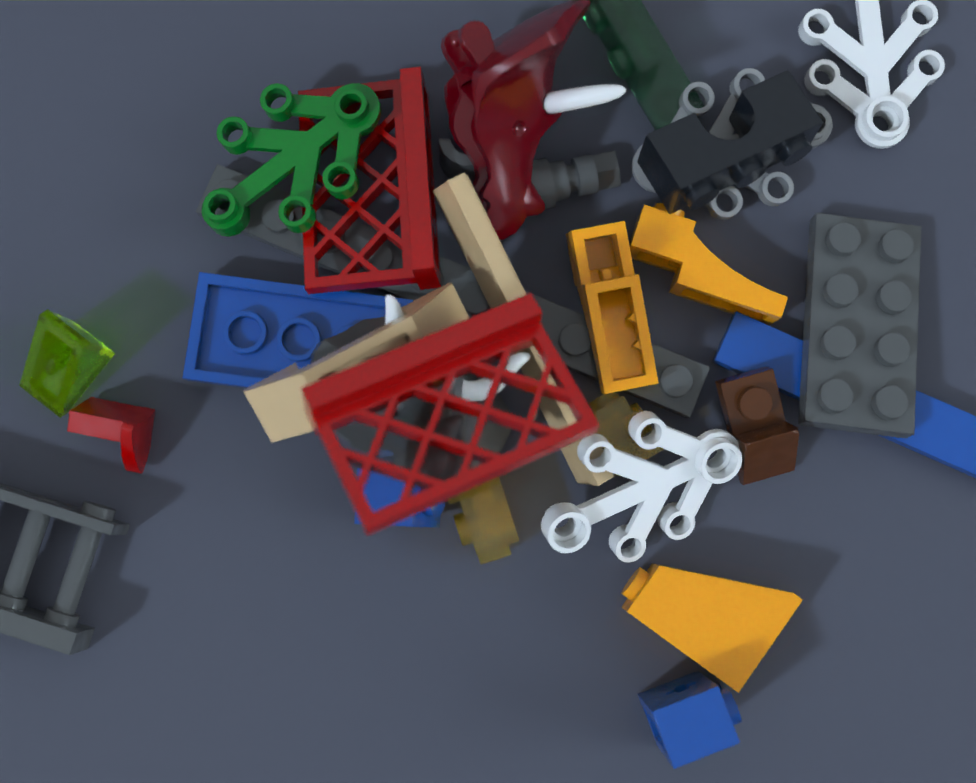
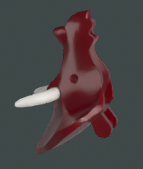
M571 0L555 5L525 20L495 40H492L491 33L483 22L470 21L463 25L460 30L447 33L441 41L442 53L455 73L444 86L450 131L454 141L473 164L476 178L472 185L499 240L506 239L516 233L526 217L539 215L545 210V203L531 182L533 159L540 138L548 128L558 120L563 112L604 104L623 96L626 92L625 87L617 84H598L549 92L552 90L556 60L575 25L588 11L591 4L590 0Z

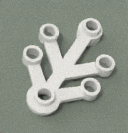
M855 0L860 43L834 24L833 17L826 10L813 9L809 11L798 28L801 40L811 46L823 44L865 77L867 95L841 77L837 64L828 59H820L809 68L804 78L807 90L817 96L830 95L856 116V132L867 145L879 149L890 148L896 145L905 137L909 129L910 118L907 108L925 86L933 84L943 74L945 62L943 57L934 50L921 51L909 63L907 68L908 77L892 94L890 93L888 72L915 39L925 35L936 24L938 20L936 6L928 0H916L911 3L901 17V25L885 44L879 0ZM912 12L922 13L927 23L922 25L915 22ZM808 22H819L824 28V33L817 34L809 29ZM919 62L929 63L933 69V75L922 73L919 69ZM824 71L827 73L830 83H819L815 79L814 72ZM879 116L887 121L888 130H879L873 123V117Z
M641 411L634 415L629 422L628 433L630 437L643 449L651 450L659 446L683 457L662 466L615 449L601 434L589 435L581 440L577 448L578 457L586 468L595 473L608 471L632 481L577 506L568 502L553 504L546 510L542 518V533L554 550L561 553H572L581 549L587 543L591 533V525L638 504L629 523L614 529L609 537V546L619 560L630 563L642 557L646 550L645 540L656 519L659 527L669 538L673 540L684 539L692 533L695 527V516L713 483L722 484L728 482L739 472L742 465V454L737 439L722 429L708 430L698 437H694L666 426L651 411ZM653 423V431L649 435L641 437L643 428ZM604 447L601 456L593 460L589 459L591 452L595 448ZM717 450L715 456L708 460L709 456ZM687 482L679 501L664 506L672 488ZM682 515L681 521L677 525L670 527L673 519ZM569 518L563 527L556 528L562 520ZM634 538L633 543L629 547L621 549L622 544L626 540Z

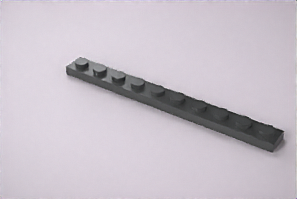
M217 164L196 209V213L203 218L202 204L211 191L219 188L232 189L248 176ZM273 187L249 205L250 221L241 234L304 260L303 233L290 231L280 220L278 214L281 202L290 196V193ZM230 202L222 203L216 209L215 215L224 214L229 209ZM302 207L295 208L290 213V221H298L302 218ZM320 207L316 211L317 221L328 230H331L343 217V215L324 207ZM355 221L340 239L359 253L378 231ZM317 232V243H319L323 236ZM387 239L369 258L368 262L378 270L403 268L402 250ZM333 245L318 261V266L340 274L352 259ZM439 255L441 286L449 282L453 284L469 318L490 310L491 308L471 268ZM361 267L357 273L367 271ZM414 283L376 287L373 289L396 298L415 301L438 288L420 290L418 284ZM532 294L542 310L540 323L567 369L599 382L585 316ZM652 343L659 384L623 390L621 392L684 418L691 417L710 367Z

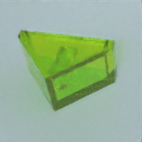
M47 309L39 315L19 386L61 418L74 406L115 353L76 322Z

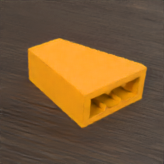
M653 563L647 571L639 567L621 592L627 598L621 607L738 693L803 601L796 594L788 591Z

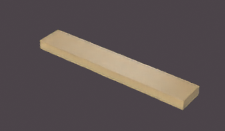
M464 172L434 189L432 192L490 308H495L526 295L468 175H465ZM532 346L520 351L531 355L530 359L520 368L523 375L540 381L545 365L535 347ZM550 375L547 383L557 386ZM542 397L539 407L550 427L561 429L577 422L567 404ZM581 440L561 448L577 483L600 486L614 477L613 473L608 471L595 473L586 468L577 454V448ZM602 447L595 448L591 452L589 459L593 460L601 456L603 453Z

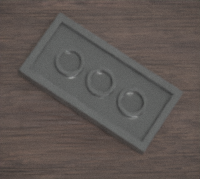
M816 213L811 218L809 225L798 425L905 439L914 435L922 226Z

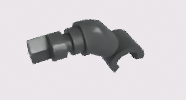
M439 138L440 166L444 174L452 179L465 172V175H468L473 184L476 177L473 164L468 156L458 152L453 147L451 139ZM615 150L595 155L588 154L573 157L571 164L566 166L563 160L548 162L547 158L544 157L533 159L531 182L544 201L545 209H551L556 207V201L569 199L573 191H576L578 196L598 193L600 190L621 186L620 168Z

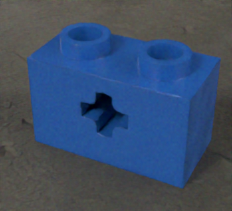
M699 671L638 694L656 744L673 769L740 743L734 725L741 723L742 718L730 690H723L718 681L712 682Z

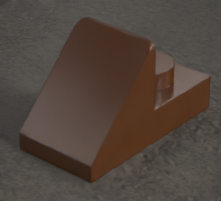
M765 366L716 380L715 383L727 432L737 439L742 454V465L738 472L740 483L746 485L795 471L799 430L798 427L785 420L774 370Z

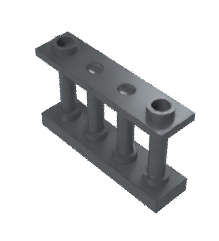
M0 483L1 501L29 509L2 589L0 590V633L67 655L88 649L95 628L78 623L80 615L76 613L102 534L126 535L130 524L114 519L116 510L105 505L83 501L82 507L78 508ZM54 517L79 525L81 528L54 606H48L46 612L26 606L28 598L24 596L50 518Z

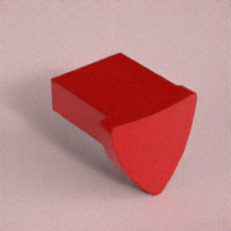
M90 397L69 410L67 432L121 442V456L125 470L142 474L151 446L155 409Z

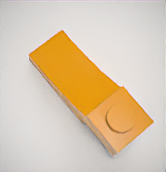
M655 203L654 207L644 204L629 242L631 257L634 260L675 273L668 293L731 314L737 311L769 326L782 318L788 297L750 281L717 258L693 232L696 221L685 218L683 210L680 209L669 214L663 203Z
M625 221L572 230L566 233L574 283L578 289L589 332L601 393L608 394L659 384L639 274L635 275Z

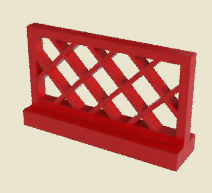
M421 66L400 69V79L361 83L370 87L376 93L378 99L393 98L394 110L379 126L375 127L371 132L372 134L360 145L357 168L375 182L357 202H354L351 198L337 199L349 210L331 230H328L318 222L316 216L314 225L308 231L303 232L304 284L308 294L414 283L418 284L420 290L441 287L436 198L432 192L435 189L429 93ZM342 86L300 90L298 95L331 97ZM361 103L350 105L345 109L344 113L352 114L357 112L361 107ZM299 117V131H308L316 125L313 122V118ZM394 127L395 138L389 134ZM335 139L333 142H331L329 145H327L324 149H322V150H321V155H322L329 147H331L333 150L337 151V142H338V141ZM381 141L394 149L397 157L382 174L364 162L365 158ZM319 173L316 183L321 188L317 193L315 189L312 205L315 213L331 196L323 183V176ZM338 175L333 181V186L340 187L350 175ZM397 175L398 187L391 183ZM385 189L399 200V209L385 224H382L368 213L366 209ZM302 207V217H303L304 214H305V208ZM360 217L378 232L357 253L343 242L340 237ZM399 226H401V238L394 233ZM317 232L323 236L319 243H317ZM388 239L402 250L403 268L378 270L368 260ZM333 245L352 259L339 275L319 277L318 261ZM361 267L367 271L357 273Z
M528 293L301 388L306 416L315 435H319L367 536L598 431L600 425L540 323L542 310L532 293ZM534 346L545 365L540 381L506 370L510 356ZM500 360L498 367L490 365ZM471 373L493 380L484 405L451 395L450 392L455 379ZM550 375L557 386L547 383ZM501 383L535 394L527 419L492 408ZM440 385H443L441 391L433 389ZM415 397L436 404L427 429L424 430L394 420L393 417L399 403ZM542 397H546L567 404L577 422L561 429H556L534 422ZM445 407L479 418L470 444L435 433ZM386 409L384 416L375 414ZM489 421L522 432L517 448L503 455L479 448L478 444L486 422ZM354 422L378 429L367 456L342 448L334 431ZM387 432L421 443L411 470L377 459ZM529 435L539 438L527 443ZM432 446L465 457L459 474L445 481L421 474L420 471L429 447ZM473 460L483 463L470 469ZM350 464L362 468L358 480ZM371 472L406 483L398 502L376 512L372 511L363 493ZM415 486L425 489L412 495Z

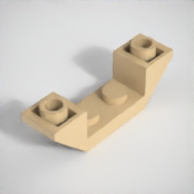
M449 282L401 307L403 316L301 369L294 363L244 389L243 392L271 443L313 431L305 413L301 392L302 387L468 319L469 316L453 284Z

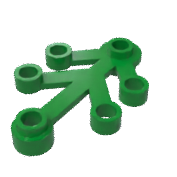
M279 83L267 86L260 95V104L271 120L283 122L292 116L322 120L308 131L249 127L242 118L236 116L224 119L219 124L216 134L219 142L229 153L239 155L250 150L277 152L278 154L234 188H219L211 191L202 204L204 221L221 236L230 237L241 233L250 221L249 205L294 172L290 196L281 202L278 214L280 220L290 231L294 233L308 231L316 220V213L312 205L321 150L337 138L336 160L324 170L323 183L329 193L337 199H348L359 188L356 168L361 137L370 134L377 126L381 117V104L376 93L370 87L359 83L344 85L337 89L331 97L292 94L287 86ZM279 97L286 98L283 106L276 109L271 108V104L275 99ZM361 103V107L357 112L352 114L344 113L345 109L350 105ZM243 130L242 136L237 141H228L229 135L233 131ZM338 175H350L349 181L344 186H333V181ZM230 202L229 209L224 214L215 215L216 209L222 203ZM295 208H305V214L300 220H289L290 213Z

